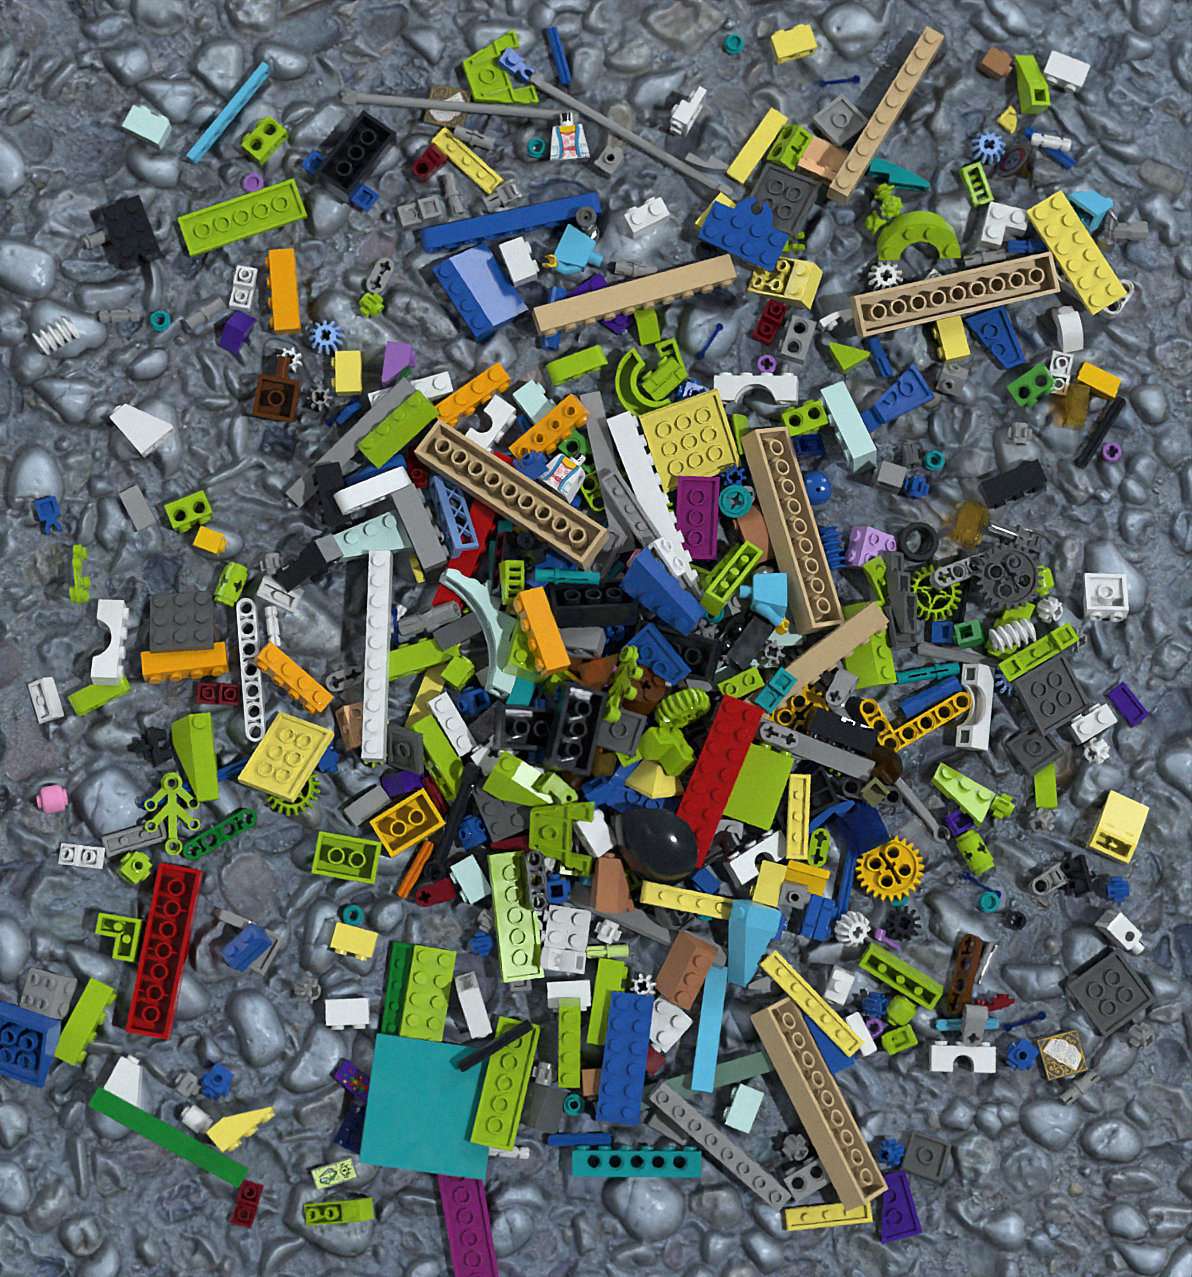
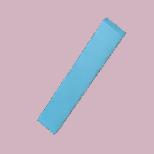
M262 62L188 152L186 156L189 162L196 165L270 75L269 65Z
M711 966L705 978L691 1091L709 1094L713 1092L728 967H723L721 970Z

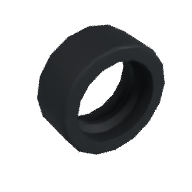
M912 523L906 526L900 534L899 550L911 562H925L931 559L938 549V534L927 523ZM918 530L928 534L931 540L929 550L919 555L912 553L906 543L909 534Z

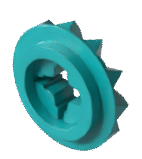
M728 486L719 496V507L728 517H742L751 509V494L743 486ZM739 494V502L743 505H736L732 510V502L727 498L735 499Z

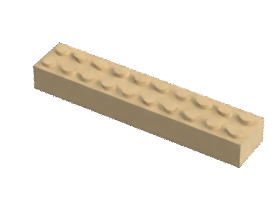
M1052 251L865 293L850 297L849 300L857 336L861 338L1060 292Z
M438 419L414 451L419 461L524 531H530L539 541L547 542L548 547L584 571L610 538L607 529L440 419Z
M785 426L753 430L742 437L741 441L780 573H787V598L798 635L832 630L845 620L788 428Z
M788 996L751 1015L750 1018L846 1211L864 1205L886 1191L888 1187L796 1002Z

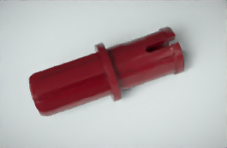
M430 775L421 780L439 814L444 816L451 812L449 804L432 776Z

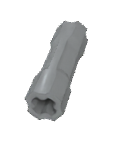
M1147 221L1118 223V227H1115V231H1113L1116 240H1146L1148 238ZM1102 225L1092 232L1087 231L1095 241L1097 234L1104 231V227Z

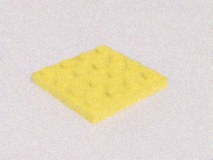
M717 388L638 416L649 451L655 463L656 472H658L662 481L661 487L663 492L668 493L678 489V476L712 477L726 472L725 465L729 468H733V463H736L737 467L742 466Z

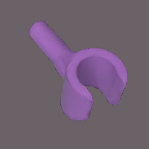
M874 929V940L884 942L896 950L900 948L898 944L885 938L886 930Z

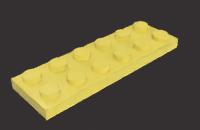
M1061 190L1025 212L1048 250L1052 251L1055 261L1091 317L1128 294Z

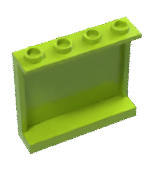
M760 742L759 746L751 743L723 815L769 831L795 759L791 758L792 753L780 749L779 753L771 750L772 746Z

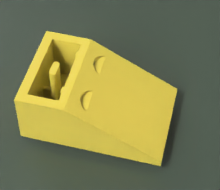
M779 257L772 273L755 266L747 291L793 307L810 310L823 271L814 262Z
M1110 790L1086 848L1120 864H1129L1143 829L1149 807Z
M272 1106L222 1118L206 1133L222 1152L234 1151L242 1144L240 1139L244 1136L247 1138L253 1135L258 1130L257 1125L260 1122L264 1124L275 1116L273 1111L277 1108Z

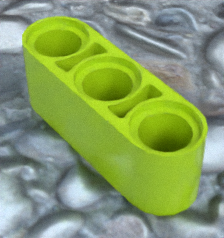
M597 345L553 361L545 367L552 385L557 386L601 370L609 364L602 346Z
M124 674L123 678L119 680V686L91 684L73 693L68 699L77 717L127 694L132 688Z

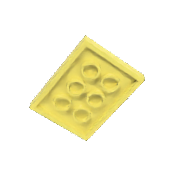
M280 711L242 770L238 780L244 785L294 803L335 734L332 730Z

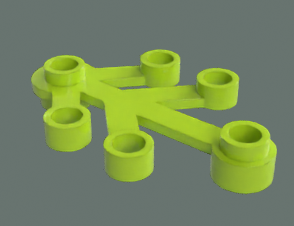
M82 544L73 545L72 564L75 586H70L69 588L71 603H77V605L90 601L89 591L84 590L90 589L89 576L82 577V566L84 560L88 559L87 548L82 547Z
M626 645L620 653V661L622 662L609 679V683L613 686L607 692L606 704L608 705L604 709L602 718L609 723H616L621 716L618 706L623 689L624 697L629 700H633L637 694V689L631 686L628 672L630 669V678L638 681L643 674V669L637 667L638 652L637 647L633 645Z
M171 772L163 776L161 789L152 798L144 802L146 810L154 811L157 808V803L168 794V803L153 819L146 821L145 829L151 833L155 832L158 825L168 815L169 839L165 843V850L170 855H177L182 850V843L177 839V815L187 823L188 828L192 831L200 828V821L189 815L176 802V793L187 802L188 808L192 810L197 809L200 806V802L182 787L181 777ZM170 779L175 780V785L173 787L168 786V781ZM192 799H195L197 801V805L195 807H191L189 805V802ZM149 801H153L155 803V806L152 809H149L147 807V803ZM191 821H197L198 825L196 828L190 827ZM154 822L155 828L149 830L147 828L148 823ZM175 842L177 848L171 850L169 848L170 843Z

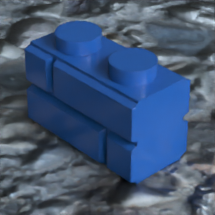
M811 894L798 935L819 942H824L825 938L829 939L832 930L829 922L831 918L835 919L838 907L835 906L836 901Z
M250 923L221 950V954L229 966L243 972L273 943L264 929Z

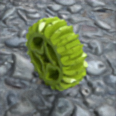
M930 565L929 572L925 567H922L921 573L918 571L914 572L916 579L910 577V583L913 584H910V591L919 593V595L926 599L925 607L917 597V610L919 611L917 617L919 618L922 614H925L924 620L928 621L931 615L932 621L936 622L937 615L941 620H944L945 614L948 616L952 615L950 609L956 610L958 608L953 602L961 601L959 597L955 596L961 594V590H955L960 583L948 586L949 594L941 589L934 588L938 595L931 601L932 597H930L931 594H928V592L933 589V586H918L920 581L930 578V575L935 572L934 566ZM947 575L937 578L939 581H943L947 578ZM935 601H948L947 605L943 608L932 609Z
M696 687L676 692L663 699L661 703H658L654 709L655 720L660 727L683 728L686 725L689 726V724L701 719L710 710L709 697L702 688Z
M313 773L308 778L309 791L307 796L300 791V795L297 797L301 802L289 805L282 803L284 799L273 795L268 797L266 801L271 802L274 800L275 802L271 807L275 809L279 805L278 813L280 814L286 809L287 816H290L291 810H294V815L298 816V809L300 808L303 813H306L307 811L304 806L308 805V807L313 808L310 800L312 799L317 802L318 798L313 796V794L321 792L320 789L314 788V786L321 784L320 781H313V779L318 777V774Z

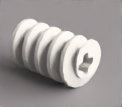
M70 316L69 321L61 318L62 325L55 321V329L48 325L47 333L40 329V337L34 333L32 334L41 352L44 351L47 355H50V347L57 351V344L65 347L64 340L72 343V336L80 339L79 332Z
M1021 618L1020 624L1018 621H1013L1012 626L1007 623L1004 625V629L999 626L996 632L990 629L988 633L995 652L999 648L1002 653H1005V646L1013 650L1012 643H1015L1019 648L1021 647V640L1027 645L1029 637L1033 642H1036L1035 629L1029 618L1028 621L1025 618Z

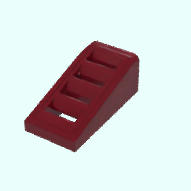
M529 834L503 839L496 843L491 842L490 846L492 850H532L529 848Z

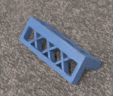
M442 475L433 476L428 487L450 559L459 558L462 551L478 549L479 547L465 498L460 487L454 484V489L451 491L443 483V481H449ZM451 497L459 501L460 506L458 509L450 505L449 500ZM457 515L465 520L466 524L464 527L455 522ZM462 533L470 537L472 543L462 544L460 538Z

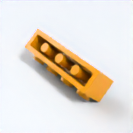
M293 248L269 250V257H265L266 268L270 269L271 276L267 277L268 289L272 290V297H268L269 309H273V317H270L271 329H274L276 335L301 333L295 251Z
M497 362L437 404L435 407L440 414L435 417L436 421L440 419L453 428L459 423L458 420L473 414L476 411L475 408L490 402L498 392L502 393L507 390L511 384L510 377L500 363Z
M569 394L509 447V450L518 461L526 453H530L534 449L537 453L541 451L544 455H549L557 448L556 445L561 440L565 441L571 437L572 431L577 426L580 428L586 424L587 418L591 414L575 395Z
M543 586L519 592L514 598L513 605L515 611L520 615L521 628L528 637V648L534 654L537 671H540L542 677L566 671L571 663Z
M225 641L214 643V649L166 653L141 652L142 674L145 683L158 684L166 680L180 681L182 678L190 677L199 679L206 675L221 676L224 673H229Z
M271 641L252 660L260 671L266 672L276 685L282 686L287 691V694L292 699L298 700L310 714L316 716L321 713L334 698L333 695Z

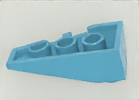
M733 900L729 917L728 982L747 988L758 968L761 956L765 955L768 950V943L771 938L775 937L778 931L782 911L751 900Z

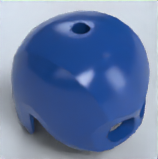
M820 471L806 473L803 476V482L810 505L819 506L828 502L832 493L828 476Z

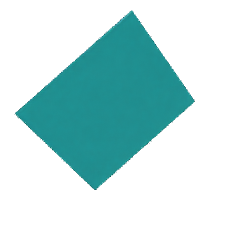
M377 1033L359 1163L485 1180L489 1147L470 1143L490 1056L467 1071L461 1072L457 1063L480 1048Z

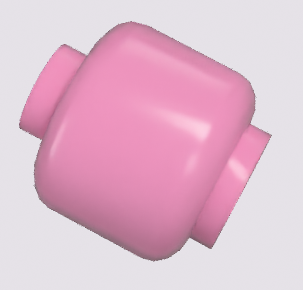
M60 785L43 787L40 790V795L36 796L38 808H43L46 814L62 812L65 810V806L68 805L66 789H62Z

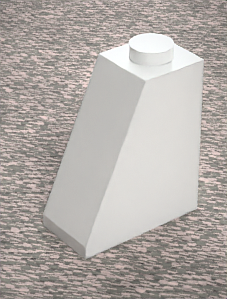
M127 404L119 405L111 412V420L144 458L176 432L171 424Z
M475 971L454 977L471 1037L483 1038L492 1033Z
M132 1055L127 1057L121 1056L104 1089L140 1108L143 1066L138 1064L140 1060Z

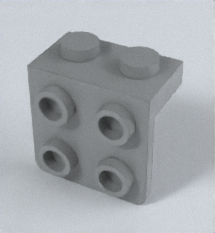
M31 968L28 972L19 1007L50 1018L66 1021L78 979Z

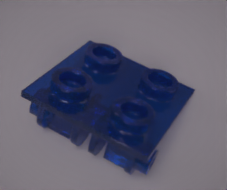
M867 805L835 820L853 858L892 841L876 807L872 808L870 805Z
M352 1103L333 1140L339 1146L360 1155L366 1109Z

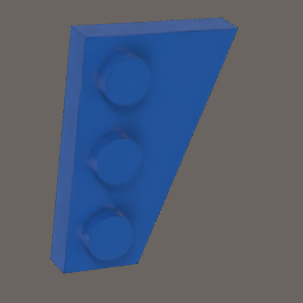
M1004 305L965 319L964 322L1005 370L1026 363Z
M913 363L872 408L881 423L885 424L932 401L935 396Z
M652 622L648 623L626 644L637 647L638 663L649 667L655 674L674 686L692 672Z
M615 786L617 789L614 791L615 796L605 805L620 814L644 808H658L674 813L682 799L672 797L651 799L634 789Z

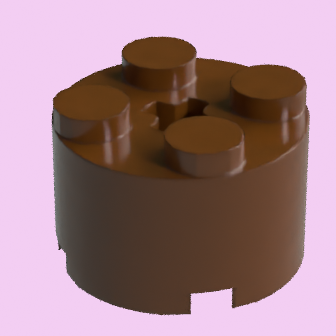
M637 665V667L643 669V674L638 681L630 678L631 671L628 672L631 686L637 689V694L633 700H629L624 697L623 689L621 705L625 710L641 715L653 714L654 709L658 703H661L664 696L666 680L655 674L652 669L644 665Z

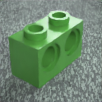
M1039 363L1009 384L1007 388L1020 407L1027 406L1029 408L1038 402L1037 397L1042 394L1046 396L1055 390L1053 386L1058 383L1045 364ZM1040 375H1044L1047 379L1043 387L1037 384V378ZM1023 387H1027L1030 391L1029 396L1025 399L1020 396V390Z
M575 429L572 431L571 437L558 446L559 454H563L569 459L575 453H571L566 449L569 444L577 445L578 452L585 457L593 459L590 442ZM582 463L580 466L586 475L596 470L594 463L590 466Z

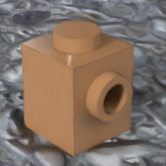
M992 46L981 62L979 70L999 82L1002 77L1007 78L1013 68L1010 66L1013 59L1010 58L1007 52L999 51Z
M586 1069L580 1072L582 1098L587 1097V1101L598 1100L602 1069Z

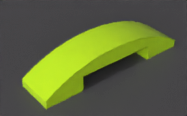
M1069 622L999 663L998 667L1009 683L1080 639Z

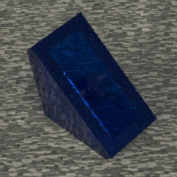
M820 434L791 437L797 462L826 454Z

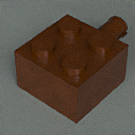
M278 355L276 374H259L252 415L292 423L296 421L303 380L292 379L288 376L290 357Z

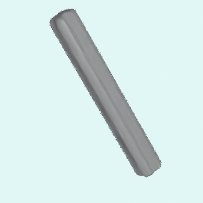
M919 643L917 646V654L953 662L958 661V663L983 664L995 667V670L999 664V659L924 643Z

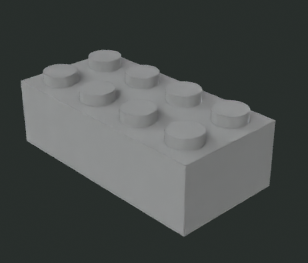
M413 483L392 492L393 502L425 575L447 567V560L450 559L449 552L445 544L441 545L439 542L442 540L437 525L432 526L431 524L434 521L429 507L424 508L423 506L426 502L420 487L416 489Z

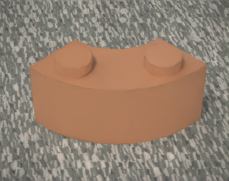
M754 503L746 515L732 519L735 531L739 530L743 544L747 540L764 551L758 562L761 563L775 558V554L760 508L757 503Z

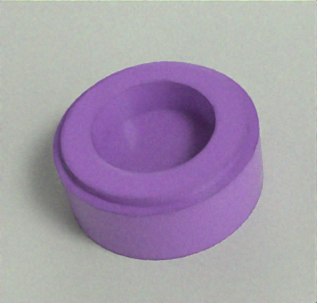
M250 173L244 178L243 186L247 193H252L263 189L264 181L259 174Z

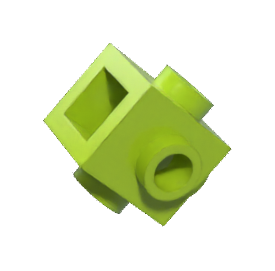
M135 851L131 854L128 852L121 859L122 865L116 870V873L132 886L137 884L139 880L144 881L151 873L149 869L152 864L149 862V857L143 852Z

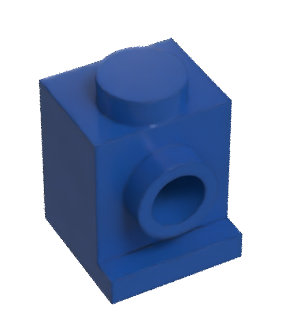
M535 449L530 453H526L521 460L517 461L514 459L512 461L516 470L533 481L548 471L545 464L548 460L541 451L537 453Z
M333 741L330 742L318 762L322 773L331 774L339 770L336 763L340 761L336 749H331V747L335 746Z
M604 774L581 785L587 800L595 802V811L598 810L597 806L599 804L607 803L615 796L614 791L617 790L612 779L607 780Z
M706 868L690 876L694 882L692 886L700 893L704 892L705 894L712 895L721 885Z

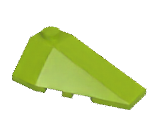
M211 713L191 714L171 723L174 748L198 802L220 800L214 720Z
M505 750L482 790L503 801L532 807L558 805L550 793L547 795L542 794L534 788L544 774Z

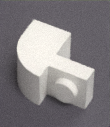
M1072 305L1052 309V317L1058 331V343L1063 353L1082 350L1083 330L1078 311H1074Z
M543 947L540 956V968L550 971L584 974L587 953Z

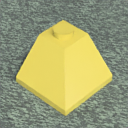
M644 759L625 780L624 784L651 799L684 795V789L679 776L669 777L659 760Z

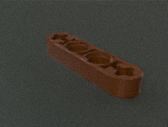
M966 934L961 940L947 999V1011L956 1016H963L964 1005H969L981 954L982 940L979 936L973 934ZM967 959H969L970 966L967 970H965L963 964ZM964 980L965 988L960 991L959 983Z

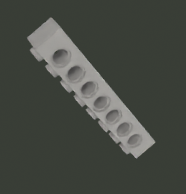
M663 1079L647 1094L653 1103L777 1212L791 1198L792 1195L786 1187Z

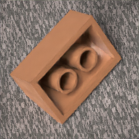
M680 930L654 982L657 983L654 987L670 1002L689 1011L716 958L719 948Z

